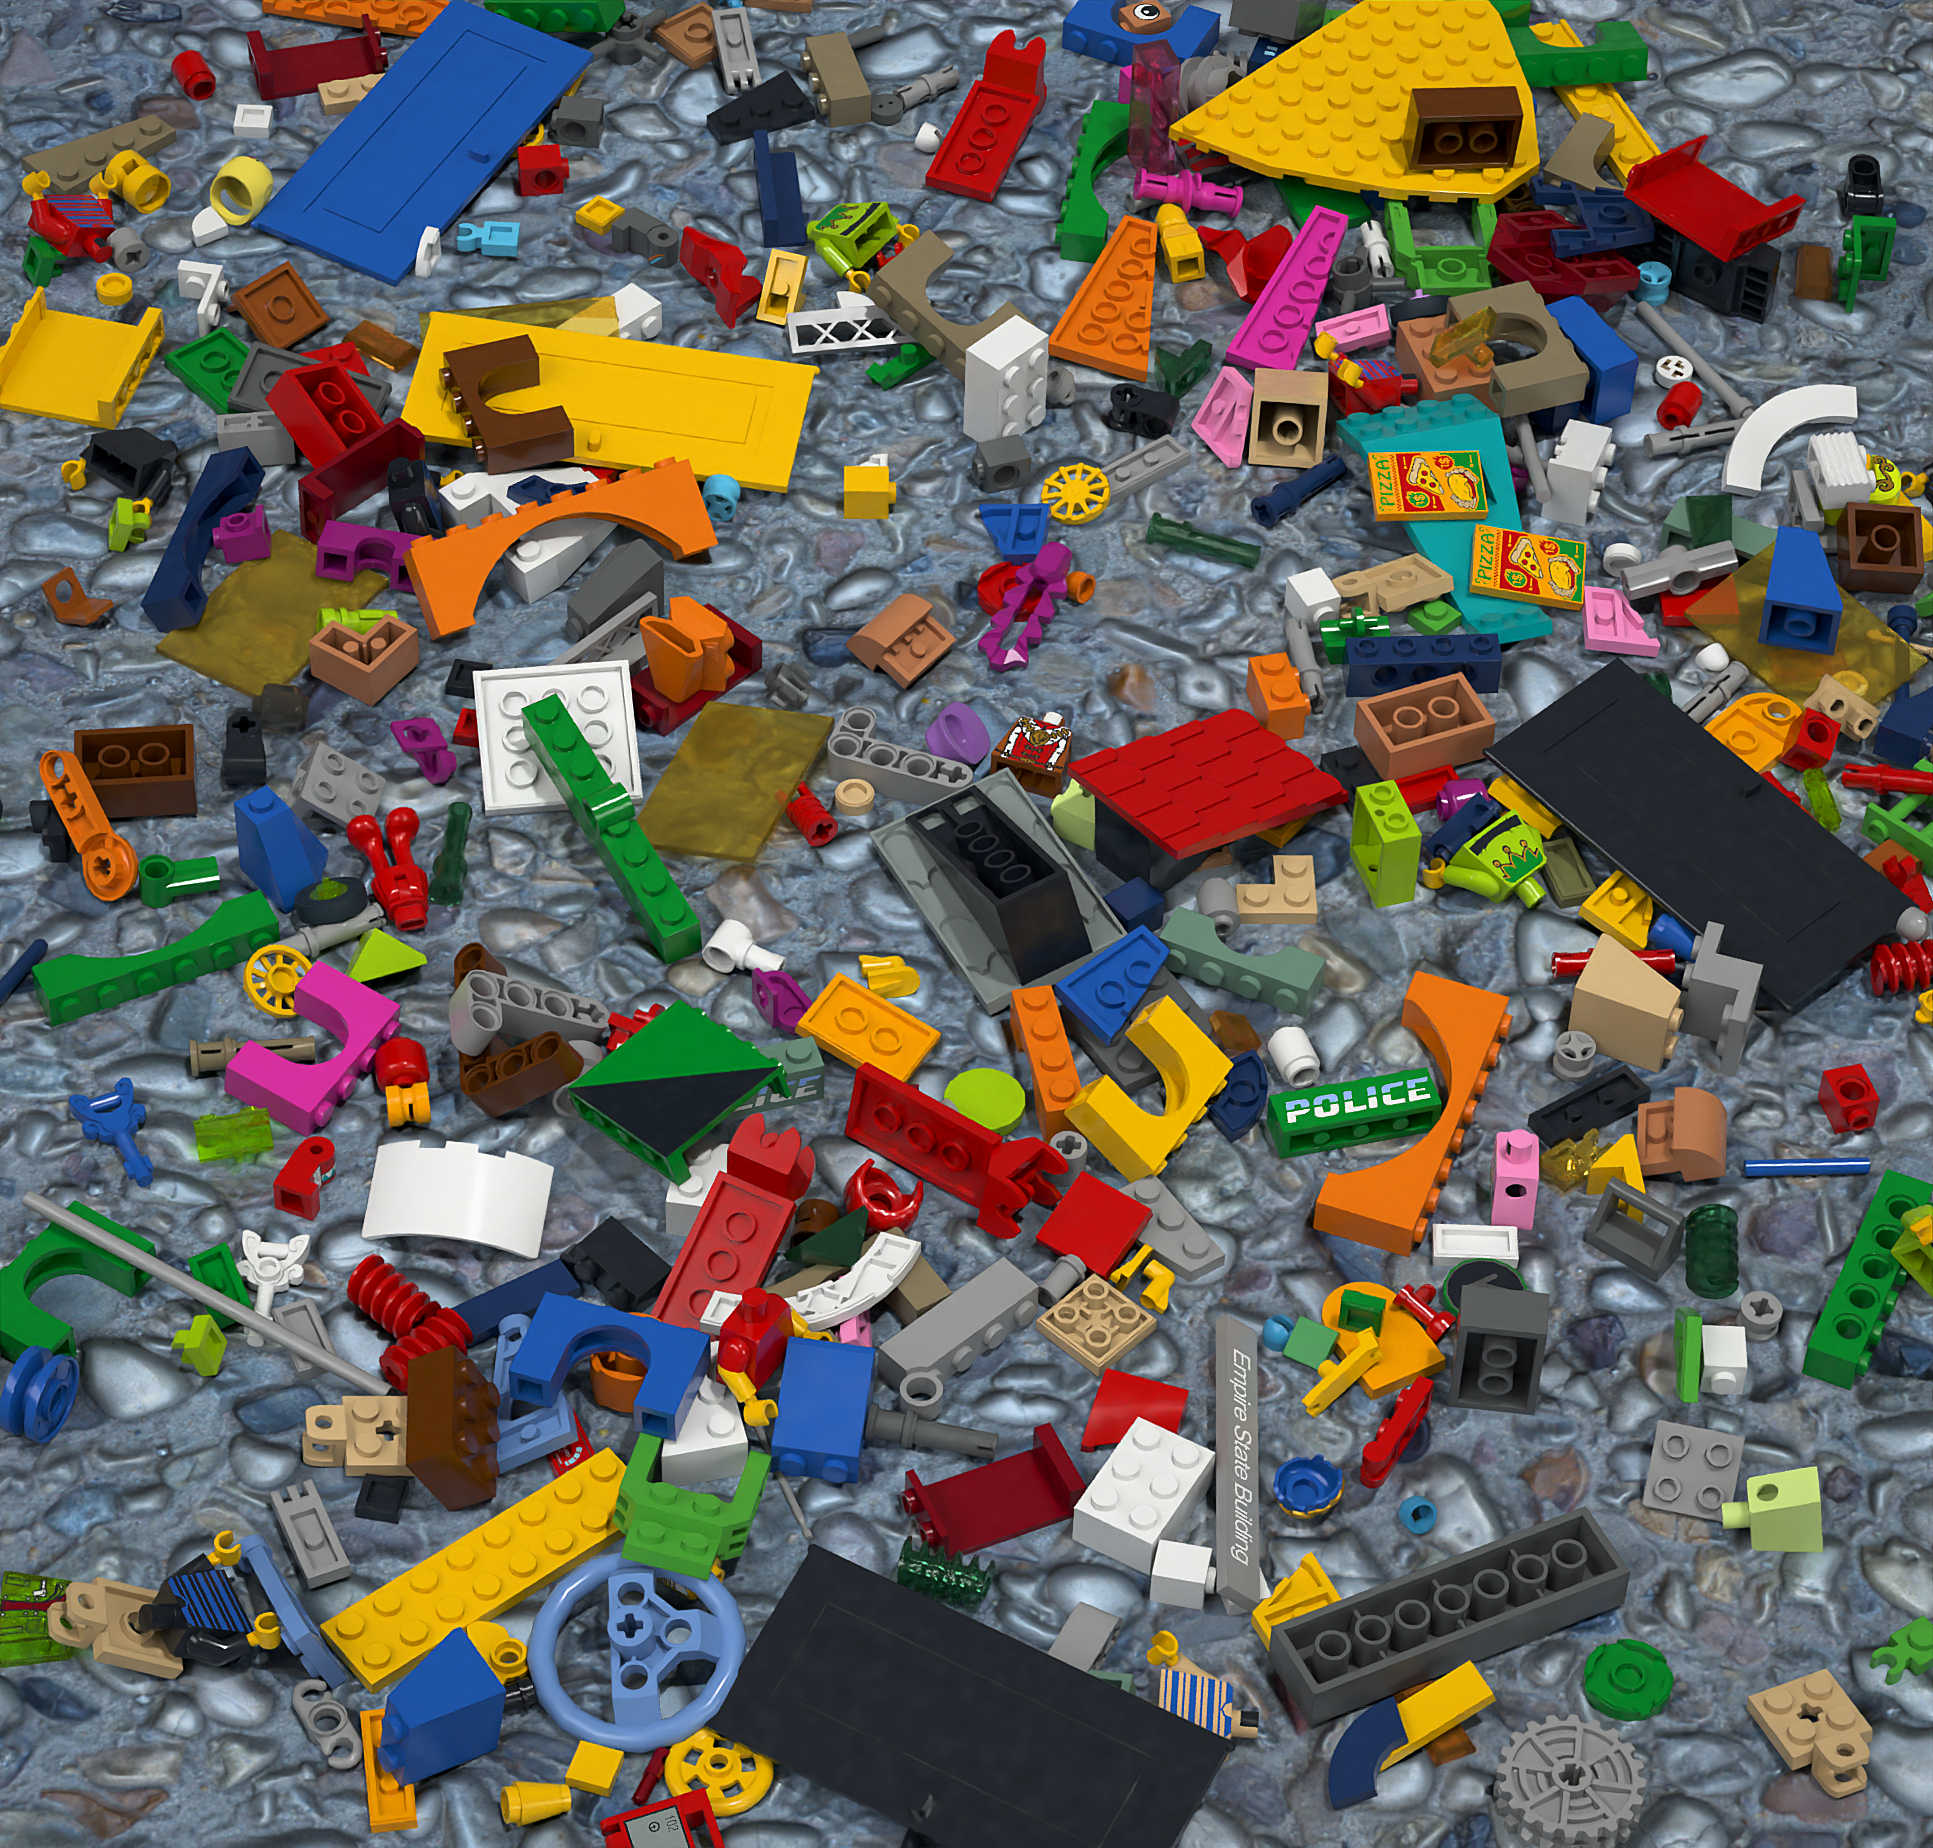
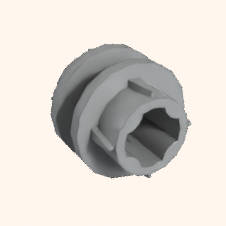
M1219 54L1205 58L1198 56L1186 59L1179 68L1174 69V73L1169 77L1167 83V103L1175 114L1185 117L1245 78V72L1239 66L1233 65L1227 57Z

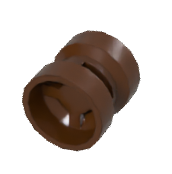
M814 1198L801 1202L796 1215L797 1224L793 1228L791 1235V1246L799 1254L811 1258H820L828 1255L834 1241L832 1232L837 1228L839 1220L837 1208L823 1199Z

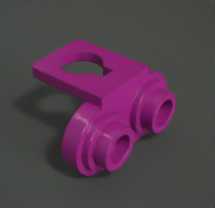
M415 717L411 720L391 722L389 728L402 751L414 755L430 783H444L451 774L455 773L457 768L455 754L447 750L448 744L433 718Z
M759 967L752 970V1003L772 1028L779 1026L790 1035H798L794 1032L796 1025L811 1007L812 1001L789 974L777 970L763 973Z

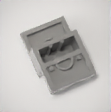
M1708 921L1704 937L1696 935L1690 959H1694L1696 962L1687 963L1681 987L1687 988L1688 992L1682 991L1678 1008L1684 1010L1681 1032L1718 1041L1715 1055L1722 1056L1719 1073L1735 1077L1753 1020L1763 965L1719 954L1724 925Z

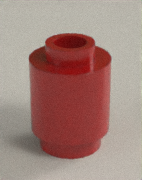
M188 50L180 53L173 60L171 71L188 97L196 101H202L213 95L216 89V78L200 52Z
M1682 381L1671 386L1657 409L1656 415L1659 423L1669 431H1673L1675 426L1685 425L1689 428L1702 406L1701 390L1697 385L1689 381Z

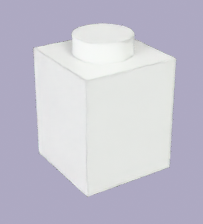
M1321 567L1287 577L1285 606L1293 618L1297 619L1298 625L1299 619H1304L1309 633L1319 630L1320 621L1339 619L1341 595Z
M1702 1325L1699 1392L1721 1395L1742 1394L1748 1368L1745 1327Z
M1159 1539L1152 1571L1150 1601L1202 1610L1205 1594H1214L1217 1581V1567L1210 1566L1212 1548Z

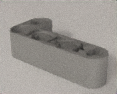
M865 706L848 708L842 714L828 741V774L834 781L839 783L848 779H861L872 785L874 793L924 807L973 784L972 770L963 763L876 740L877 718L875 713Z
M476 969L466 975L449 999L448 1004L452 1042L462 1053L471 1056L481 1054L497 1032L530 1040L545 1032L556 1031L567 1042L584 1040L595 1044L609 1025L607 1021L610 1017L607 1008L596 1000Z
M1080 1601L1047 1654L1087 1673L1089 1670L1101 1671L1118 1641L1123 1619Z

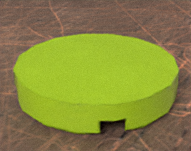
M975 1068L960 1073L949 1082L944 1092V1099L951 1100L959 1113L997 1134L1000 1133V1136L1007 1135L1017 1128L1025 1115V1092L1019 1082L1006 1072L992 1068Z

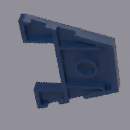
M1531 176L1529 190L1535 205H1572L1581 228L1551 229L1549 243L1555 258L1570 257L1654 241L1655 226L1649 212L1623 196L1624 191L1596 186L1595 192L1577 190L1573 182L1561 181V185L1558 187L1543 184L1544 178Z

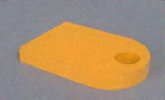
M1753 693L1738 699L1703 728L1756 772L1762 774L1766 771H1771L1781 762L1779 758L1790 725L1802 713V710L1794 702L1783 696L1773 693ZM1771 713H1780V714L1785 715L1786 717H1785V718H1776V717H1773V716L1770 715V714H1771Z
M1352 1282L1338 1287L1326 1298L1322 1308L1321 1325L1340 1333L1341 1336L1334 1351L1341 1361L1360 1345L1356 1333L1359 1332L1338 1327L1341 1299L1344 1290L1347 1289L1387 1299L1383 1328L1380 1337H1377L1383 1359L1373 1364L1356 1380L1371 1401L1414 1383L1418 1375L1426 1378L1445 1370L1446 1358L1431 1338L1427 1336L1412 1313L1405 1307L1401 1306L1398 1308L1392 1303L1397 1295L1390 1289L1371 1282Z

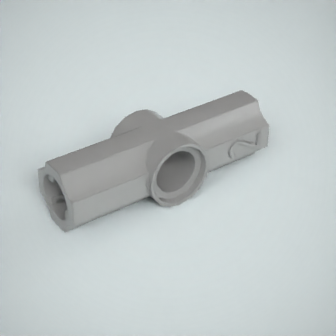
M1731 540L1690 551L1684 546L1674 545L1663 550L1657 557V560L1621 569L1620 581L1623 592L1628 600H1634L1666 590H1670L1675 595H1686L1697 589L1703 580L1738 571V559Z

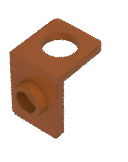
M71 567L63 568L41 585V589L59 623L86 626L97 621L103 613L114 606L112 600L87 598ZM61 581H67L72 590L70 599L65 603L60 602L56 597V587Z

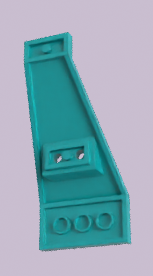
M1464 393L1454 395L1452 400L1442 402L1423 400L1418 402L1417 406L1409 408L1390 406L1384 408L1381 413L1371 415L1364 412L1352 413L1348 415V419L1336 421L1337 436L1362 457L1366 466L1368 453L1479 451L1488 506L1486 519L1400 522L1419 554L1453 576L1454 590L1444 593V596L1450 606L1462 614L1461 624L1467 634H1498L1499 644L1553 634L1552 619L1538 607V604L1469 592L1473 531L1476 524L1523 532L1502 425L1497 414L1475 396Z

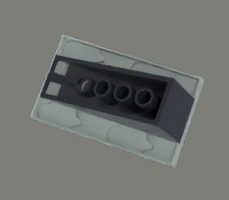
M1008 767L869 833L872 844L878 851L880 858L901 885L905 895L933 931L939 944L960 971L962 978L990 1015L1005 1009L1007 1005L1011 1006V990L1045 985L1052 986L1128 935Z

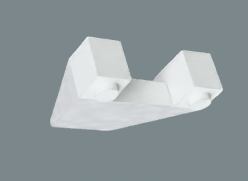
M581 467L513 470L491 476L487 472L467 473L438 490L442 519L449 528L467 523L468 528L472 529L482 525L480 519L495 513L502 512L504 518L517 514L515 508L521 505L506 497L508 486L532 475H537L553 483H563L566 485L586 481L592 483L599 479L590 471L584 472ZM565 519L547 523L528 531L519 537L522 542L503 553L508 585L529 605L559 588L618 524L598 519Z

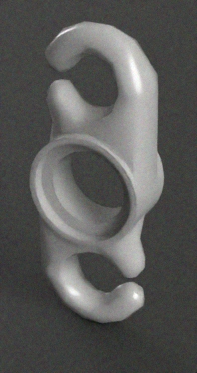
M317 1678L301 1681L294 1687L292 1704L306 1728L310 1740L314 1744L321 1746V1751L325 1756H330L337 1746L350 1747L352 1752L349 1756L345 1758L331 1756L328 1759L329 1766L336 1769H348L355 1766L362 1758L363 1744L347 1716L346 1709L342 1704L334 1701L332 1693L325 1691L327 1688L325 1681ZM309 1690L325 1691L319 1701H306L303 1699V1695ZM325 1716H332L340 1721V1724L331 1731H322L315 1727V1723Z

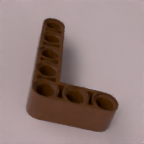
M479 942L469 943L464 946L454 959L455 991L466 975L475 969L507 977L506 968ZM556 1031L545 1032L513 1048L511 1045V1035L497 1032L479 1055L471 1056L458 1050L461 1090L489 1117L500 1116L570 1083L578 1077L584 1067L583 1056Z

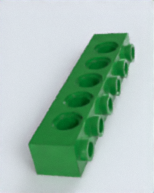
M1886 1169L1807 1346L1802 1369L1803 1374L1850 1391L1857 1375L1865 1377L1873 1355L1868 1349L1870 1345L1878 1347L1886 1326V1322L1881 1321L1884 1314L1891 1317L1896 1306L1899 1292L1894 1291L1896 1285L1904 1287L1909 1276V1272L1890 1253L1905 1231L1901 1224V1216L1906 1211L1921 1205L1928 1204L1933 1206V1202H1931L1933 1184Z

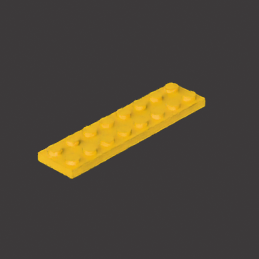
M609 1447L605 1448L319 1625L320 1635L367 1690L374 1695L415 1669L453 1629L461 1627L467 1635V1626L476 1621L490 1622L625 1537L626 1535L617 1528L612 1520L619 1496V1487L627 1466Z

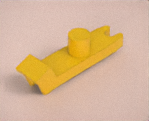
M1372 1327L1356 1333L1360 1345L1339 1365H1336L1330 1359L1320 1364L1317 1373L1323 1379L1302 1399V1403L1307 1407L1306 1412L1312 1417H1316L1373 1364L1383 1359L1378 1346V1339Z

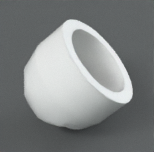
M925 122L916 137L914 148L928 153L937 151L943 143L941 131L936 126Z
M1714 643L1704 648L1697 655L1695 662L1706 675L1716 677L1728 667L1729 657L1721 644Z

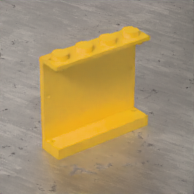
M39 286L32 299L26 301L23 315L19 322L13 324L5 346L2 345L0 347V408L115 430L165 338L162 309L148 307L138 326L49 310L46 306L44 287Z

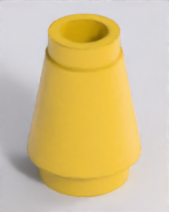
M513 1781L511 1786L501 1788V1811L506 1824L515 1823L517 1827H521L571 1810V1794L568 1784Z

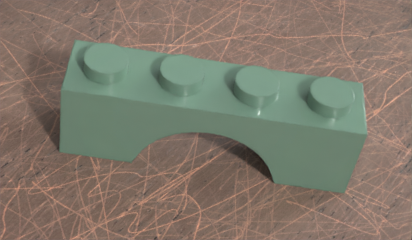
M1180 906L1176 908L1159 936V940L1170 950L1168 960L1164 964L1170 971L1184 974L1209 985H1215L1304 1018L1324 986L1326 958L1290 945L1277 953L1267 956H1248L1237 953L1224 945L1217 936L1214 918Z

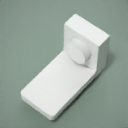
M181 260L177 268L180 297L201 300L197 316L199 335L203 337L210 333L212 326L218 325L221 303H226L228 300L229 282L224 281L222 265Z

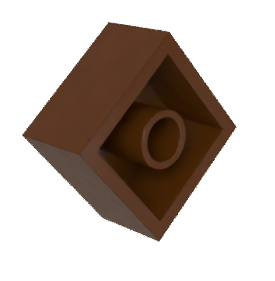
M1846 503L1836 522L1839 589L1913 594L1924 576L1921 507Z

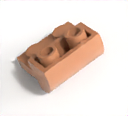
M901 594L855 633L845 646L872 671L880 666L906 689L949 651L957 639L929 614L933 608L932 604L914 594Z
M1675 1087L1674 1099L1639 1104L1637 1154L1642 1176L1681 1171L1685 1182L1726 1176L1727 1112L1717 1097L1697 1088Z

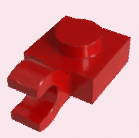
M1892 855L1882 863L1883 871L1890 882L1918 904L1921 911L1928 914L1933 910V900L1922 874L1915 873L1916 863L1911 855L1905 856L1899 862L1896 855Z

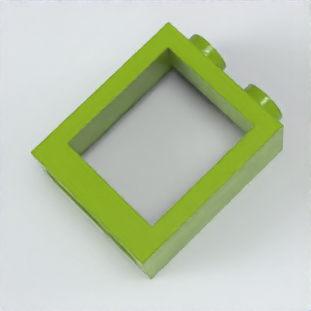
M1394 780L1356 787L1349 854L1376 908L1414 901L1422 834Z

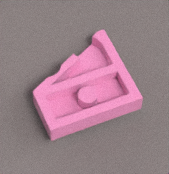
M1223 366L1190 426L1228 468H1239L1243 455L1254 388L1234 367Z
M1584 586L1582 620L1585 649L1657 657L1660 642L1657 638L1649 639L1643 630L1645 622L1638 612L1630 607L1629 600L1621 590Z

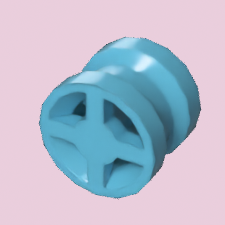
M1660 262L1642 263L1637 267L1641 270V277L1637 289L1633 290L1634 298L1639 303L1646 301L1650 306L1664 304L1669 296L1668 285L1671 282V270Z
M716 474L707 478L703 487L702 499L711 520L718 522L728 521L736 513L741 487L734 478L723 474Z

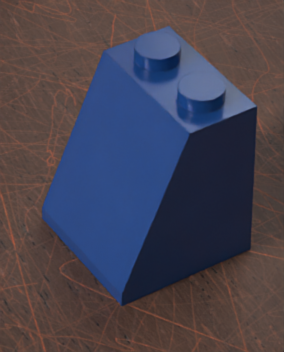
M1778 526L1758 643L1834 656L1843 604L1818 534L1815 531L1804 530L1800 527Z
M789 1336L777 1406L778 1416L775 1419L771 1444V1455L773 1457L770 1472L780 1471L784 1475L791 1477L804 1476L825 1479L834 1483L847 1482L857 1484L865 1444L866 1425L873 1402L875 1348Z
M461 1627L453 1629L387 1696L385 1715L381 1721V1743L377 1749V1755L383 1770L386 1773L391 1772L401 1788L497 1749L507 1690Z

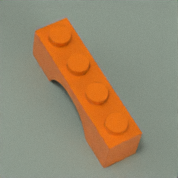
M1045 985L1011 990L1010 1025L1018 1053L1025 1052L1028 1059L1034 1087L1036 1116L1045 1143L1050 1144L1052 1137L1062 1131L1077 1132L1085 1138L1084 1134L1063 1114L1082 1087L1052 986Z

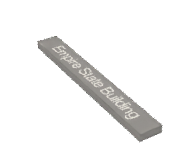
M1225 1313L1216 1319L1217 1593L1245 1610L1251 1611L1260 1604L1257 1332Z

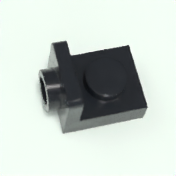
M30 801L29 813L33 832L42 833L43 846H49L52 862L68 863L72 839L53 801Z

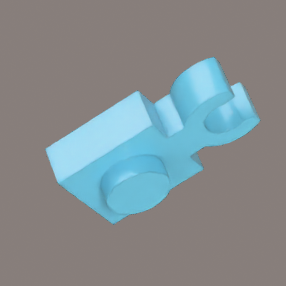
M485 221L484 228H477V226L470 223L459 224L457 250L468 252L481 248L482 255L517 257L521 234L520 223Z

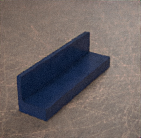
M767 130L753 131V161L764 248L805 246L806 234L795 153H770Z

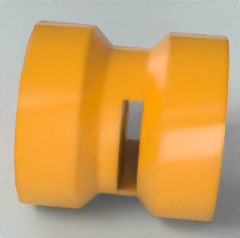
M427 1082L414 1083L410 1088L404 1089L398 1085L385 1086L389 1127L403 1126L406 1121H415L418 1124L431 1123Z

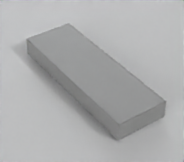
M1166 434L1100 469L1107 477L1111 489V497L1107 507L1190 464L1191 453L1169 434ZM1095 478L1093 481L1090 482L1089 486L1092 484L1101 483V481ZM1104 489L1095 490L1091 493L1103 497Z

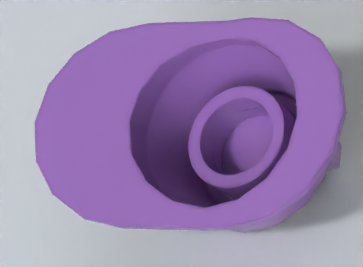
M960 702L949 704L939 713V717L925 732L926 743L931 755L957 761L965 765L977 764L990 749V738L983 722L971 708Z

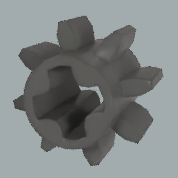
M792 661L789 666L783 662L778 663L765 679L764 684L770 688L766 697L783 710L788 704L793 708L799 707L812 691V685L807 682L811 674L795 661Z

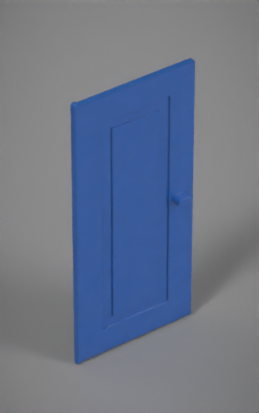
M452 0L252 220L251 227L263 230L396 287L416 264L419 244L426 227L438 228L441 236L594 60V53L464 0Z

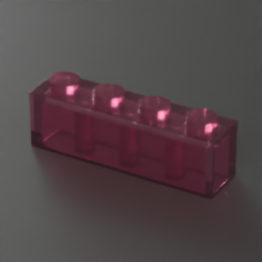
M1167 39L1133 45L1127 157L1136 173L1139 168H1144L1147 170V173L1162 176L1174 175L1176 141L1170 139L1168 135L1169 127L1178 120L1181 63Z

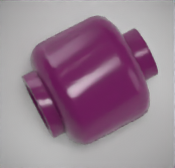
M1479 778L1447 781L1442 791H1438L1436 795L1438 819L1440 822H1446L1478 791L1488 802L1491 799L1495 800V798L1487 792L1484 782Z

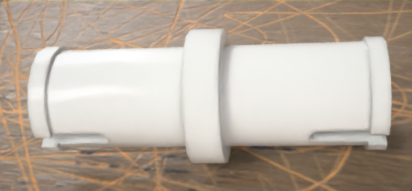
M1373 220L1370 221L1373 229L1371 231L1367 222L1363 223L1359 229V234L1363 240L1364 247L1369 251L1367 262L1370 263L1373 277L1383 278L1381 271L1385 272L1386 277H1392L1395 273V268L1390 258L1391 246L1383 236L1380 223Z

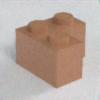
M386 614L364 635L332 620L308 642L311 675L370 706H373L420 663L418 629L389 614Z

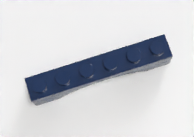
M248 446L210 454L140 605L159 632L197 625L209 600L204 592L201 578L203 564L214 542L212 530L213 528L220 527L222 517L238 513L255 498L266 474Z
M1933 686L1911 698L1892 703L1878 726L1873 754L1912 769L1924 756L1931 757L1933 753Z

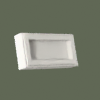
M1433 1224L1432 1226L1433 1266H1457L1463 1261L1475 1258L1495 1259L1510 1265L1512 1268H1517L1518 1240L1517 1227L1458 1224Z

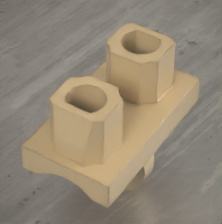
M1827 673L1822 678L1814 694L1803 703L1806 708L1809 707L1815 711L1822 712L1832 720L1842 724L1840 731L1857 743L1861 738L1865 739L1869 736L1878 723L1876 718L1881 713L1875 706Z

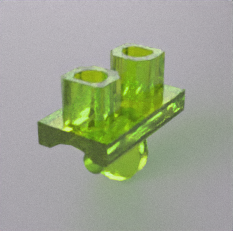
M256 1106L241 1108L238 1113L216 1116L213 1113L200 1116L197 1121H193L200 1163L234 1157V1161L237 1163L244 1161V1155L274 1149L267 1107L258 1109Z

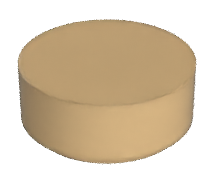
M861 779L845 780L835 790V805L845 815H864L870 812L874 806V789L871 784Z

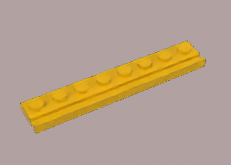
M1560 19L1559 24L1552 25L1551 22L1529 26L1536 38L1543 43L1559 47H1584L1565 19ZM1611 83L1552 86L1576 121H1578L1583 112L1615 124V147L1605 162L1624 188L1628 185L1626 181L1627 175L1635 164L1643 163L1653 156L1662 154Z

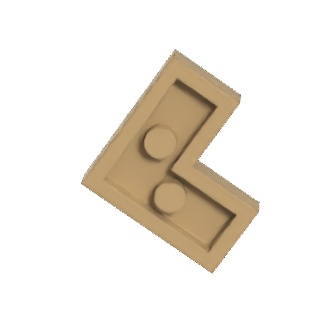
M385 73L369 74L364 77L333 80L318 84V95L325 116L351 112Z
M1273 855V884H1236L1235 892L1241 924H1317L1318 912L1313 855Z

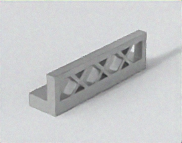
M877 305L787 313L785 335L786 341H790L792 358L900 348L904 344L921 346L912 335L904 331L891 316ZM891 331L886 338L877 339L870 334ZM855 335L850 341L840 342L835 338V336ZM819 338L814 345L799 346L798 340Z
M650 591L546 666L628 660L631 677L649 664L640 631V624L637 620L643 612L644 617H658L657 596ZM617 632V634H616V636L614 637V639L610 642V640H611V638L613 637L614 633ZM589 651H591V652L589 653L587 659H586L585 661H583L584 658H585V656H586V654H587Z

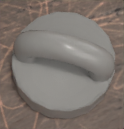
M1057 366L1047 372L1046 400L1052 404L1060 402L1063 405H1071L1075 401L1074 375L1062 366Z

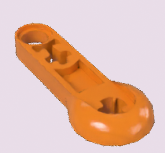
M64 750L47 751L40 760L39 773L78 853L82 854L83 875L87 887L94 896L103 901H115L126 896L136 884L139 875V860L136 851L128 840L120 837L113 831L74 753ZM58 758H61L64 764V771L60 778L56 776L54 771L55 762ZM108 860H109V861H110V864H111V868H107V870H106V867H110V865L107 864V862H108Z

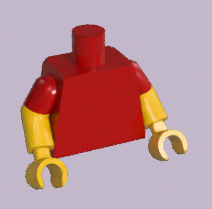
M758 1287L746 1289L742 1294L741 1302L723 1322L719 1335L716 1382L727 1386L739 1403H745L743 1410L744 1420L748 1425L754 1427L768 1426L769 1421L767 1418H776L778 1416V1407L773 1400H758L755 1395L785 1359L789 1336L833 1342L831 1335L827 1332L810 1331L807 1328L808 1322L780 1295L775 1293L767 1294L765 1290Z

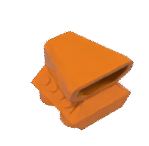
M689 596L669 598L670 610L668 620L654 616H646L640 619V631L656 690L677 703L685 701L699 690L725 691L727 679L735 671L733 661L728 655V650L734 646V636L728 628L727 622Z

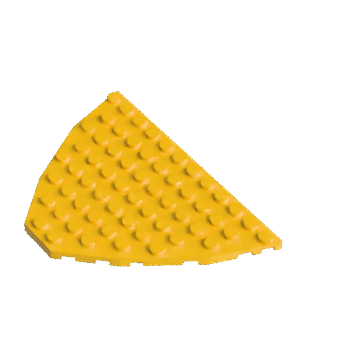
M1363 0L1171 125L1168 135L1170 139L1177 142L1181 138L1196 143V149L1205 153L1212 149L1228 155L1229 162L1268 177L1283 179L1284 174L1303 177L1306 184L1360 193L1361 189L1366 191L1374 190L1379 191L1378 197L1393 200H1408V195L1428 196V201L1457 203L1458 197L1478 198V204H1494L1530 179L1531 176L1536 175L1540 165L1533 96L1519 61L1515 56V51L1500 14L1488 0ZM1516 86L1524 116L1513 168L1409 170L1402 140L1412 88Z

